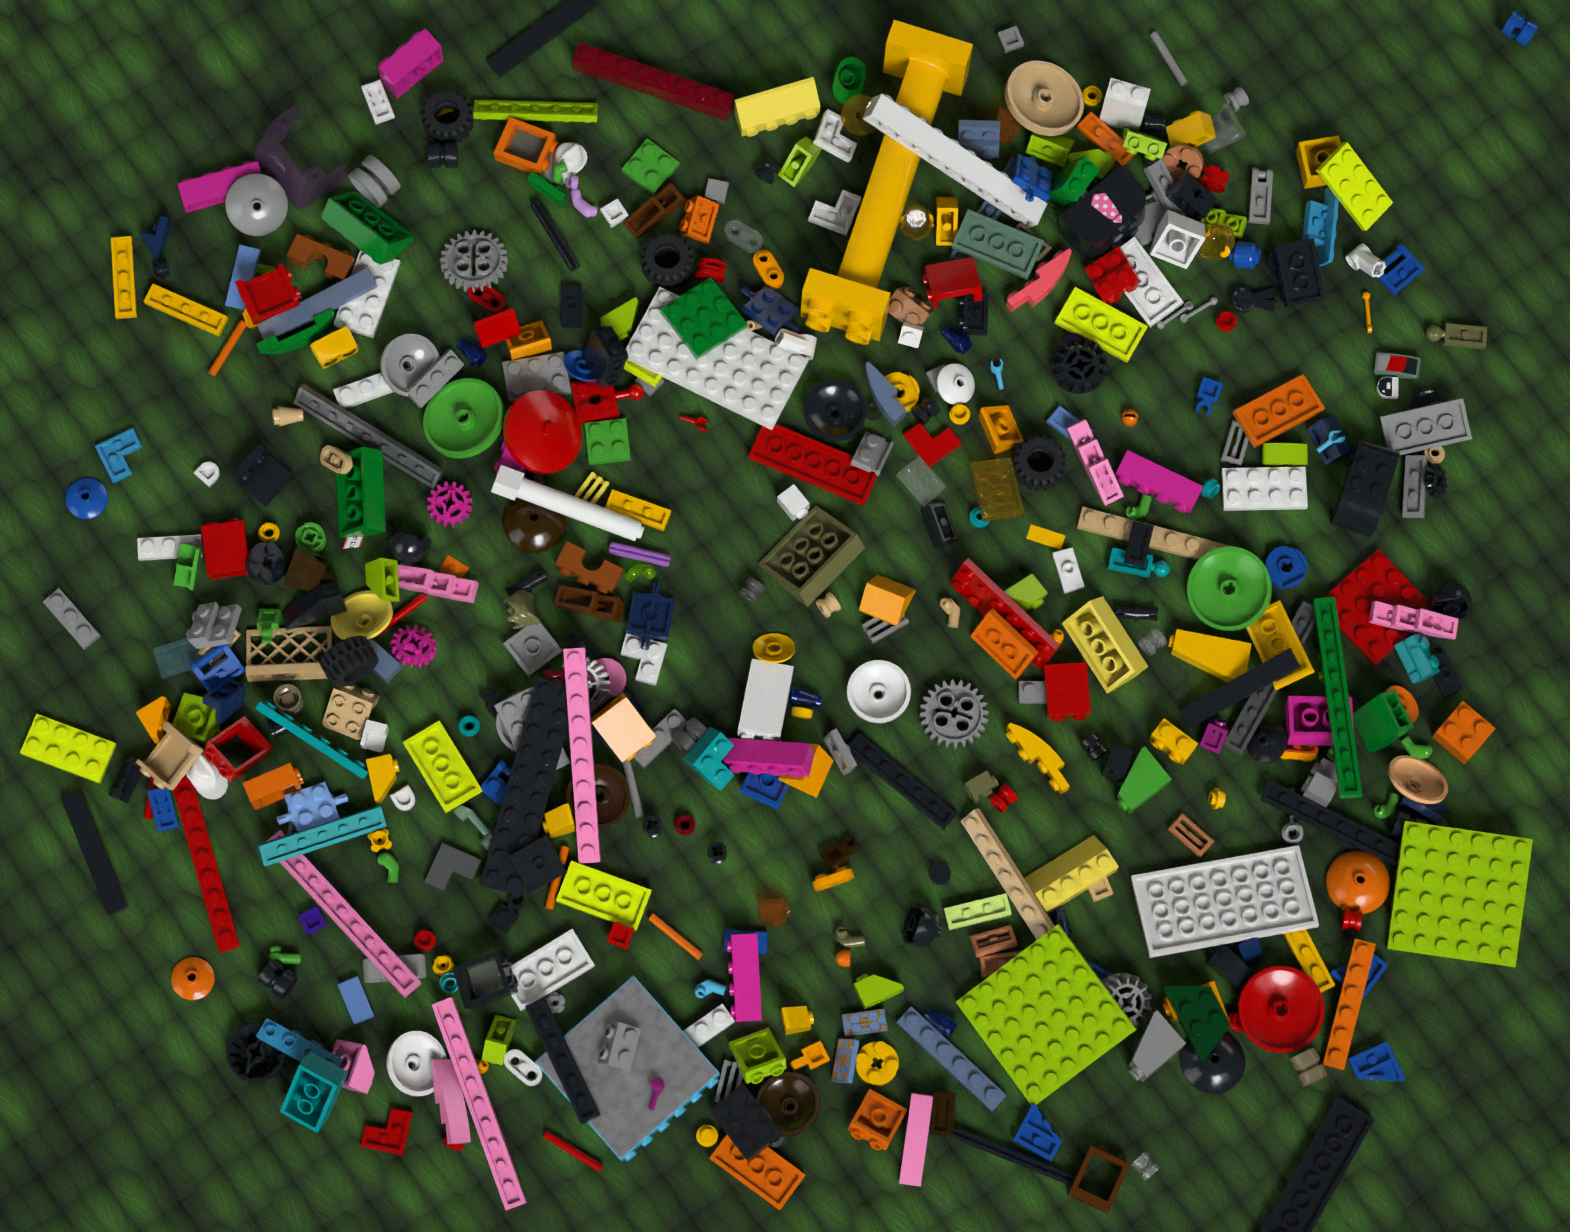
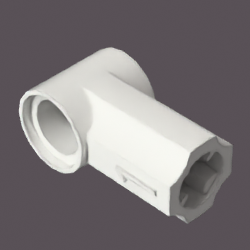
M1363 243L1345 256L1346 261L1354 270L1361 269L1370 276L1378 278L1384 274L1385 262L1373 255L1371 250Z
M782 328L775 337V343L777 347L812 360L817 338L808 334H797Z

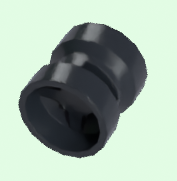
M926 396L919 406L911 409V412L918 422L926 425L932 416L940 413V409L930 397Z
M1098 733L1089 736L1080 744L1083 750L1088 751V757L1091 762L1098 760L1109 751L1108 747L1100 742L1101 737Z

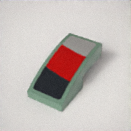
M1377 353L1374 373L1376 375H1394L1402 379H1419L1421 359L1401 354Z

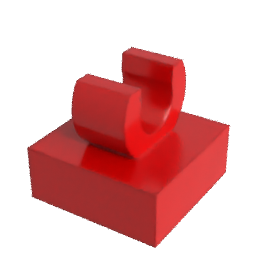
M614 922L607 942L628 949L635 929Z

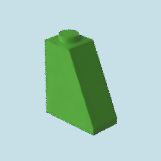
M1145 746L1139 752L1116 797L1119 807L1123 811L1127 810L1129 814L1162 790L1172 780Z

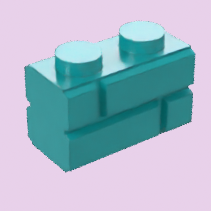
M1422 634L1412 635L1394 645L1412 684L1420 683L1440 672L1438 668L1439 661L1436 656L1431 654L1429 650L1430 643Z

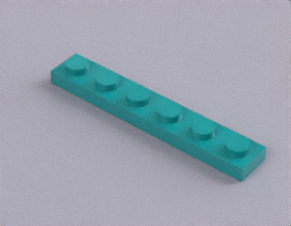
M265 701L264 704L259 702L255 708L362 779L368 774L365 770L366 765L357 759L353 763L347 759L349 754L340 748H337L336 751L330 748L331 742L321 736L318 739L311 735L313 731L303 724L298 727L293 723L295 719L285 712L281 716L275 712L277 707L268 701Z
M378 805L258 844L257 846L263 866H268L387 827L382 807Z

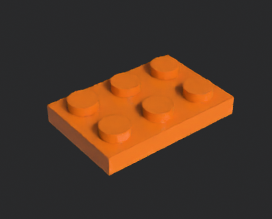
M991 609L970 636L1015 680L1022 675L1039 653L994 609Z

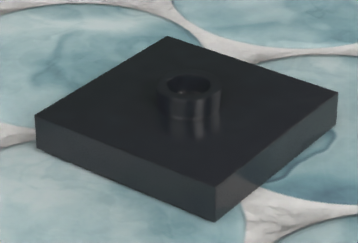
M546 834L508 855L528 893L534 892L567 873Z

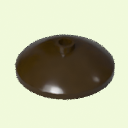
M516 497L515 501L512 500L508 504L504 512L503 528L506 537L516 548L528 553H540L553 548L561 540L566 529V516ZM536 515L538 519L536 521L530 520V517Z
M594 764L596 793L597 791H602L604 794L602 799L596 796L598 827L606 828L617 823L626 814L631 800L630 787L625 777L617 769L605 764ZM571 778L567 787L566 801L569 803L571 814L575 818L573 778Z
M784 1072L779 1076H773L768 1079L761 1087L756 1099L783 1134L782 1137H792L807 1131L818 1118L821 1107L820 1095L814 1083L806 1076L795 1072ZM790 1105L795 1106L793 1111H788Z

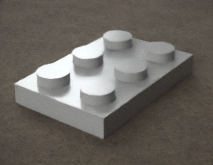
M564 352L502 362L509 404H512L518 397L535 390H546L558 395L571 394L568 372L563 363L565 358Z

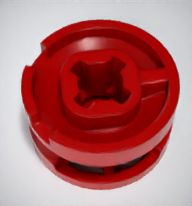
M1204 165L1201 172L1202 176L1198 178V182L1211 192L1223 193L1226 189L1225 183L1228 182L1230 174L1226 170L1222 172L1220 167L1210 165L1208 168L1207 165Z
M711 258L698 260L699 270L696 272L698 280L703 282L711 277L716 284L718 281L721 284L724 283V272L727 269L726 263Z

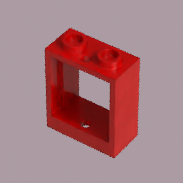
M244 716L207 741L203 753L205 758L218 769L220 775L231 783L266 759L273 747ZM235 735H238L255 756L235 769L217 748Z

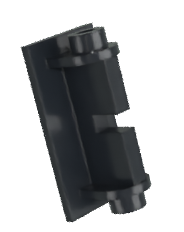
M576 633L567 635L568 648L586 647V655L588 654L589 645L587 638L582 640Z
M126 757L108 794L109 796L128 804L142 775L141 767L136 763L138 759Z

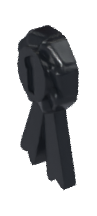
M1239 287L1230 295V303L1240 313H1247L1253 307L1274 312L1277 301L1267 299H1274L1279 297V295L1276 293L1277 287L1254 294L1249 288Z

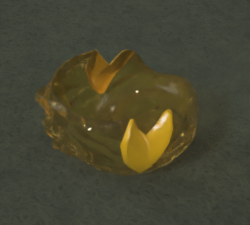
M917 204L912 205L903 211L899 221L900 229L908 239L920 242L931 234L934 227V218L925 207Z
M1224 225L1209 227L1205 232L1206 238L1199 248V256L1205 259L1220 260L1230 255V251L1235 244L1232 229Z

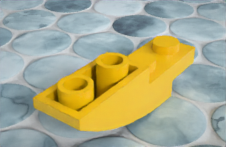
M1008 724L1006 736L1012 744L1016 743L1019 748L1018 753L1023 761L1027 760L1031 764L1037 760L1039 770L1043 774L1046 773L1050 778L1049 784L1055 792L1058 790L1060 794L1066 792L1069 789V784L1059 771L1064 767L1065 763L1058 754L1032 732L1016 724Z

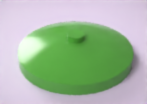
M464 378L452 381L443 386L430 399L423 417L425 436L439 453L447 457L461 459L475 456L490 447L499 436L505 418L504 404L495 389L482 380Z
M1233 546L1220 547L1203 555L1193 566L1187 583L1188 600L1196 616L1205 624L1222 631H1237L1253 625L1266 612L1272 597V580L1265 564L1252 552Z

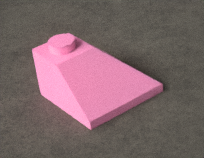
M336 1039L332 1054L342 1059L339 1067L348 1072L342 1087L368 1094L375 1072L366 1045Z

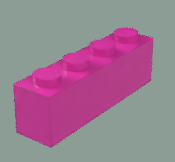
M247 161L242 166L226 167L220 172H208L203 174L202 177L195 179L186 178L181 183H177L186 213L224 203L228 190L236 180L248 174H261L258 161Z
M1127 450L1115 475L1121 484L1126 486L1130 484L1136 487L1140 493L1145 495L1151 494L1156 497L1157 501L1163 504L1169 503L1182 513H1191L1203 488L1202 485Z
M728 739L734 744V747L723 758V761L731 772L809 777L815 755L809 743Z
M757 933L732 934L731 939H727V951L732 952V961H728L729 974H733V983H729L730 996H734L735 1004H730L731 1017H735L736 1022L761 1021Z

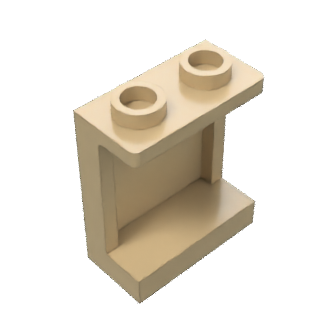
M166 721L161 727L167 732L145 761L138 759L136 763L141 767L140 771L144 775L154 778L153 783L162 790L166 787L173 791L204 750L181 729Z

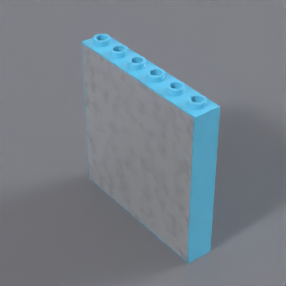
M632 976L564 1036L601 1116L587 1123L621 1162L625 1159L627 1162L637 1154L635 1150L639 1146L643 1145L645 1147L654 1139L652 1135L659 1130L661 1133L670 1125L668 1121L673 1116L676 1118L681 1116L687 1110L685 1106L689 1102L694 1104L703 1096L701 1092L706 1087L711 1089L719 1082L718 1077L720 1073L635 976ZM610 1021L621 1022L641 1029L630 1071L598 1064V1053L605 1038L604 1030ZM545 1052L535 1063L569 1101L547 1052ZM655 1078H658L664 1082L665 1087L659 1094L654 1110H651L649 1106L655 1091L650 1088V1085Z

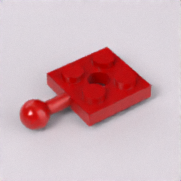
M596 381L570 383L575 410L580 424L620 417L616 400L629 397L632 400H640L644 396V388L640 384H632L628 390L615 392L614 385L599 387ZM592 396H599L601 398L598 404H591L589 399Z

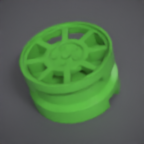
M304 523L295 533L297 546L302 544L314 552L320 553L326 545L324 531L316 523Z

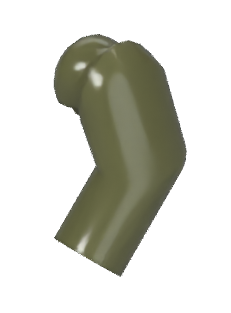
M840 926L836 929L835 938L845 948L865 946L864 935L852 937L845 927Z

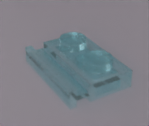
M187 638L153 648L162 679L192 670L188 664L200 659V655L197 653L198 649Z

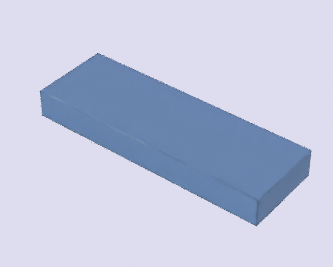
M239 245L225 306L245 310V305L235 282L243 279L244 282L254 279L261 252L260 249Z

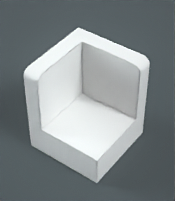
M366 720L360 742L361 748L382 753L389 731L388 725Z

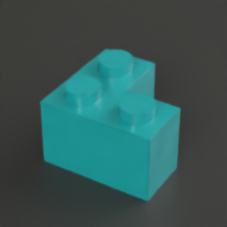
M710 727L683 760L710 786L719 791L734 776L721 762L734 747V744L720 731Z

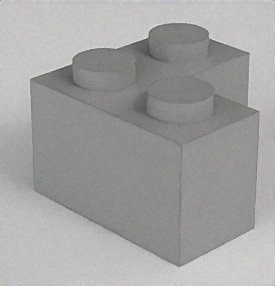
M1323 758L1320 763L1315 762L1310 771L1313 776L1309 775L1300 791L1304 792L1303 797L1327 807L1338 788L1335 764Z

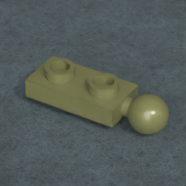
M1446 323L1444 330H1442L1437 325H1431L1426 330V336L1433 342L1444 338V346L1485 349L1487 327Z

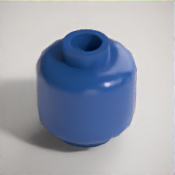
M1239 241L1235 244L1234 248L1230 249L1229 258L1233 261L1236 268L1253 269L1256 264L1260 263L1261 249L1254 242Z

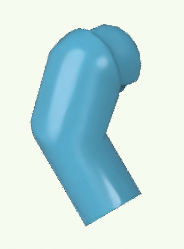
M707 979L695 987L694 993L698 998H703L712 992L724 995L727 985Z

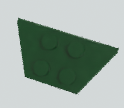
M1211 986L1163 987L1162 990L1200 1062H1204L1231 1025Z

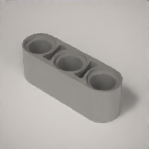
M424 954L397 956L418 979L427 977ZM369 959L363 960L365 983L388 982L386 977Z

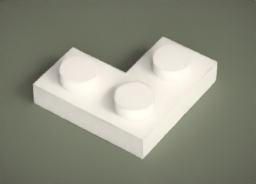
M827 109L823 114L813 144L848 163L852 159L857 143L840 134L845 118Z
M842 190L835 208L815 201L808 222L847 236L862 197Z
M626 634L621 655L641 660L635 678L636 681L656 686L667 644L650 640L649 650H645V646L644 650L640 649L642 637Z

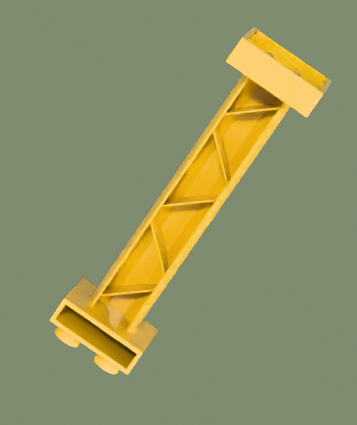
M894 20L886 41L883 73L903 78L895 103L907 107L910 113L925 119L926 123L931 126L942 92L945 91L958 96L962 95L969 73L973 44ZM886 134L884 135L838 275L835 276L810 268L802 290L800 317L807 319L805 324L809 328L820 332H829L830 327H835L846 331L845 337L848 340L862 345L869 344L870 339L880 342L887 321L890 293L877 289L921 158Z

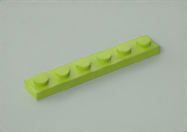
M475 100L473 118L506 121L511 117L522 121L590 123L597 122L598 103Z

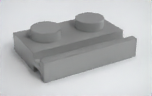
M866 431L851 461V465L869 473L870 471L875 472L879 476L893 448L894 442H886L884 438Z

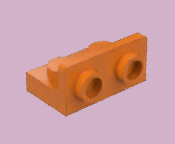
M699 195L689 199L684 207L686 211L684 219H682L679 225V237L685 238L688 236L702 243H709L719 204Z

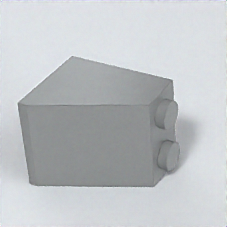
M1158 1010L1149 1019L1128 1065L1130 1068L1129 1073L1137 1081L1140 1079L1142 1083L1186 1044Z

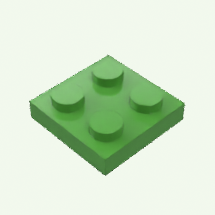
M647 138L622 168V172L652 195H655L679 167L680 162Z
M626 418L584 423L589 465L631 461Z

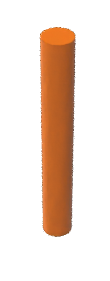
M239 321L208 371L210 375L216 376L246 328V322Z
M561 846L559 858L565 867L569 848ZM562 876L551 882L545 904L546 909L553 910Z
M653 913L649 917V921L697 960L703 956L700 950L656 914Z

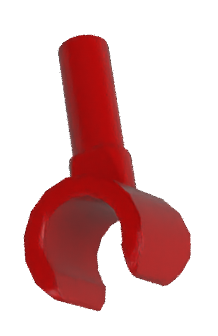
M681 415L680 418L683 421L694 424L702 432L708 431L702 427L704 423L711 424L704 417L695 419Z

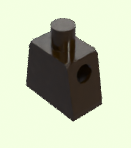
M299 544L294 552L283 585L311 591L322 583L335 581L337 575L326 571L329 565L328 559Z

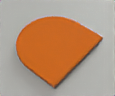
M450 555L446 557L440 568L442 574L454 575L456 578L461 579L469 570V567Z

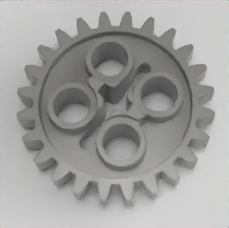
M473 230L472 235H469L465 231L464 237L457 234L458 240L451 238V245L445 244L446 251L441 252L442 258H440L441 270L444 272L445 279H449L450 285L456 284V289L463 286L466 292L470 287L475 292L476 287H479L483 291V286L485 285L491 288V282L498 284L497 277L503 278V271H507V251L504 250L503 243L499 244V238L493 239L491 233L485 236L484 231H482L480 235H477L476 230ZM476 246V275L472 276L473 247Z
M952 679L948 686L943 681L942 688L937 684L934 686L936 692L928 690L930 698L923 697V701L926 704H922L920 709L925 712L920 713L919 717L925 720L921 722V726H927L924 731L925 734L932 733L930 740L938 738L937 745L944 741L945 748H948L950 743H953L954 749L957 748L958 743L964 748L966 741L973 744V736L978 739L980 738L978 731H985V727L981 724H987L988 719L983 717L989 713V711L983 710L987 706V702H980L983 699V695L976 696L978 689L976 688L971 691L970 683L963 687L962 680H960L958 685H955ZM947 697L951 700L952 704L944 706L940 700ZM968 702L972 705V709L965 711L962 709L961 704ZM940 709L943 712H936L935 710ZM953 710L957 711V715L955 718L951 717V713ZM963 716H971L973 719L970 720ZM937 718H944L947 724L939 726L935 720ZM963 722L967 725L968 729L960 731L956 725Z

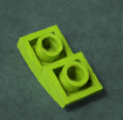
M1211 208L1208 216L1201 219V223L1205 224L1206 230L1210 227L1209 231L1242 239L1247 218L1226 214L1225 210Z
M1262 444L1264 465H1308L1307 444Z

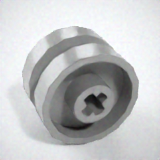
M368 155L361 162L362 169L355 168L348 174V178L362 196L380 208L388 200L386 193L394 195L401 186L396 177L383 163L374 156Z

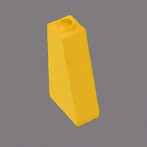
M1176 629L1174 635H1170L1168 647L1172 648L1171 655L1228 683L1247 672L1252 643Z

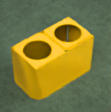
M348 326L310 345L311 351L323 369L358 352V346Z

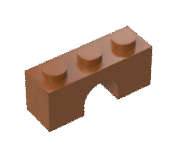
M296 234L286 255L289 263L308 270L313 260H326L328 262L325 269L326 278L335 282H340L350 277L355 265L354 257H352L353 255L350 252L335 250L332 245L326 242L318 243L313 237L306 234L303 236Z
M567 541L555 563L558 572L565 577L571 575L577 578L576 581L584 586L591 585L595 587V590L606 596L609 594L613 596L624 575V569L604 560L599 569L594 571L587 570L583 566L586 550Z

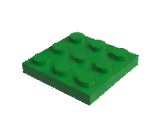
M711 277L660 309L662 316L696 359H699L746 329L748 325Z

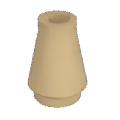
M277 406V408L272 409L273 424L281 427L303 421V409Z

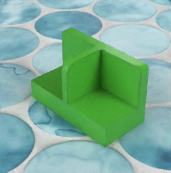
M186 543L180 544L178 561L175 566L174 585L187 587L189 590L195 589L202 546Z

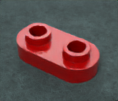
M485 285L483 286V291L476 287L475 292H482L480 296H476L472 288H468L470 300L489 313L498 314L505 310V297L492 287L488 288ZM498 302L499 306L493 307L492 304Z

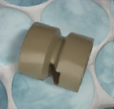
M291 684L281 685L277 688L273 698L280 714L283 715L285 712L291 717L300 714L304 707V700L299 689Z
M1311 1048L1289 1059L1294 1070L1300 1071L1298 1076L1303 1087L1328 1076L1325 1067L1317 1063L1320 1057L1316 1048Z

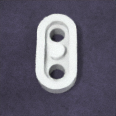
M513 1049L506 1053L504 1064L511 1073L528 1086H535L540 1083L542 1071L537 1064L520 1050ZM513 1058L519 1059V1063L517 1065H513L511 1063V1060ZM529 1072H534L536 1074L534 1079H529L527 1077Z

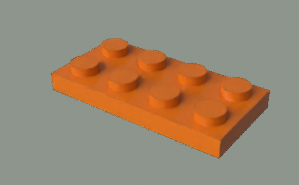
M1304 374L1234 410L1232 414L1255 448L1323 412L1325 407Z
M728 1135L724 1137L709 1158L779 1211L806 1176L769 1147L748 1162Z

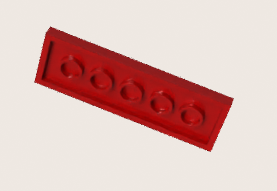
M775 424L773 430L764 426L761 427L748 456V459L861 506H865L877 478L875 472L870 471L869 473L852 466L851 461L854 456Z
M969 558L963 562L950 584L984 617L991 609L999 613L1039 652L1031 663L1042 670L1043 666L1048 664L1058 650L1060 644Z

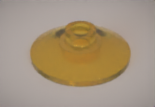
M863 94L854 95L844 103L841 119L843 125L850 133L864 136L876 129V127L862 119L872 100L871 97ZM857 112H859V113L861 114V118H860V119H857V118H856V113H857Z

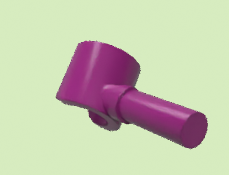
M655 1078L650 1085V1088L655 1091L649 1106L651 1110H654L659 1094L665 1087L664 1082L658 1078Z

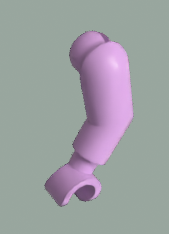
M571 176V180H567L565 185L567 188H571L570 194L573 206L585 217L596 216L597 207L590 205L582 199L581 192L578 190V176Z

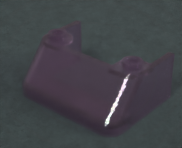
M295 104L267 126L253 148V155L268 176L275 179L283 187L292 205L297 209H306L347 179L348 171L343 162L329 174H326L322 168L317 166L310 167L303 172L282 147L280 142L286 138L288 129L301 120L299 109Z

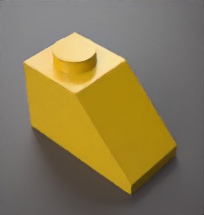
M936 197V245L952 246L957 235V197Z
M391 754L366 759L376 805L381 804L397 779L396 772L400 771L397 759L393 760Z
M569 803L544 814L546 820L542 821L544 832L549 833L550 838L576 832Z
M807 1006L781 1008L785 1035L811 1030L814 1018L812 1011L807 1010Z

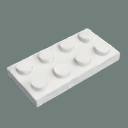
M1133 237L1122 245L1121 248L1142 282L1138 284L1139 287L1130 293L1125 292V295L1151 328L1184 304V302L1138 240Z
M359 252L351 276L368 267L378 287L340 306L333 323L335 327L343 328L348 326L351 332L374 338L401 264L400 260L394 259L380 265L374 262L365 252Z
M1306 467L1221 469L1223 511L1295 510L1308 508Z
M573 929L511 966L513 974L518 980L517 988L519 991L511 996L520 1011L526 1009L525 1006L546 997L595 967Z

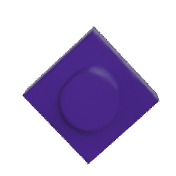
M317 906L298 915L308 936L327 927Z

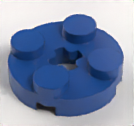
M1281 546L1274 549L1265 562L1272 584L1279 589L1296 587L1303 581L1308 564L1303 553L1297 549L1288 548L1289 546ZM1285 562L1286 565H1291L1290 572L1281 570L1282 563Z

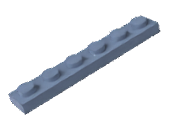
M910 1007L896 1022L991 1112L1007 1096L913 1007Z

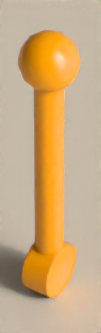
M1364 292L1362 297L1365 299L1367 333H1372L1369 308L1370 293Z

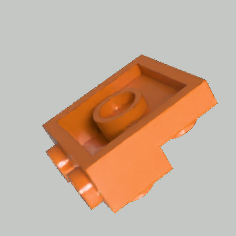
M869 1089L848 1130L855 1139L861 1140L863 1138L869 1141L870 1146L875 1150L883 1149L886 1151L908 1109Z

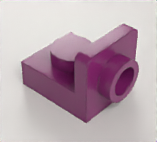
M1217 718L1214 720L1209 719L1199 746L1219 754L1229 731L1227 723Z

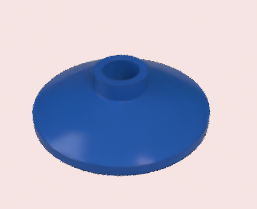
M575 350L566 354L563 363L570 375L582 381H595L583 359L585 351Z
M82 478L75 481L66 493V505L69 511L81 519L97 517L105 510L108 503L106 488L101 482L92 478ZM88 493L89 498L86 500L82 499V495Z

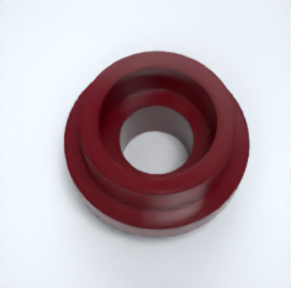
M688 814L678 816L674 822L676 832L682 836L692 834L696 827L694 818ZM683 822H687L689 824V827L687 829H683L681 827V824Z

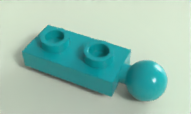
M1113 547L1111 549L1108 570L1149 578L1151 571L1158 577H1165L1170 572V566L1166 561L1161 560L1152 563V555H1147L1145 566L1140 567L1123 563L1126 550Z

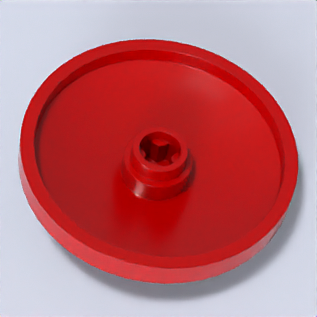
M546 390L531 391L518 397L506 412L503 423L504 440L511 456L523 468L537 474H552L566 468L574 461L581 447L582 429L575 410L563 397Z
M1287 966L1269 967L1254 974L1243 986L1237 1004L1238 1020L1247 1038L1261 1049L1274 1053L1293 1052L1305 1047L1318 1034L1324 1019V1001L1318 986L1304 972Z

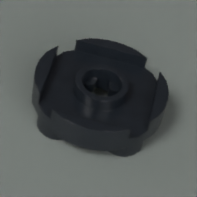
M262 542L248 550L245 567L247 573L254 581H260L264 583L263 585H272L282 579L287 572L288 565L277 544ZM264 559L268 561L269 568L267 566H263L262 563L264 562Z

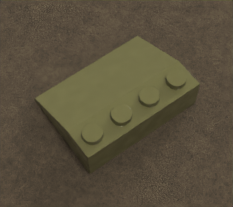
M815 505L758 565L795 599L808 607L865 547L855 532Z

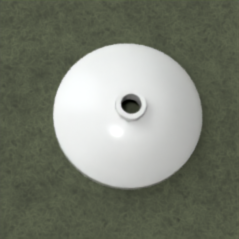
M873 660L866 662L852 673L848 681V702L852 710L860 718L868 722H890L905 711L910 701L911 687L906 674L897 665L888 661ZM876 692H881L882 697L876 698L874 694Z
M410 1031L397 1037L391 1044L387 1054L388 1074L394 1085L405 1094L425 1096L434 1092L431 1060L447 1059L442 1045L432 1035L422 1031ZM409 1062L412 1064V1069L408 1066Z

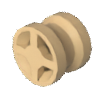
M828 592L823 599L815 601L817 607L826 618H829L832 612L841 610L839 602L831 592Z

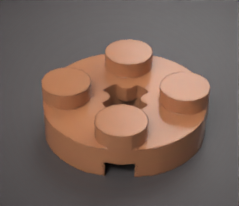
M1177 143L1168 148L1162 160L1173 180L1186 173H1189L1196 179L1200 176L1204 160L1197 148L1187 146L1188 144ZM1182 159L1183 162L1188 163L1185 168L1178 165L1179 160Z

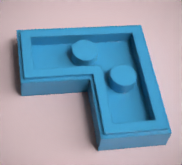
M133 428L95 445L113 484L132 475L124 456L143 448Z

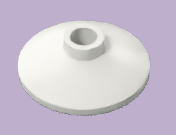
M949 364L938 373L936 386L939 395L944 401L952 405H958L970 400L974 393L975 382L971 372L966 367L960 364ZM957 380L960 381L961 386H958Z

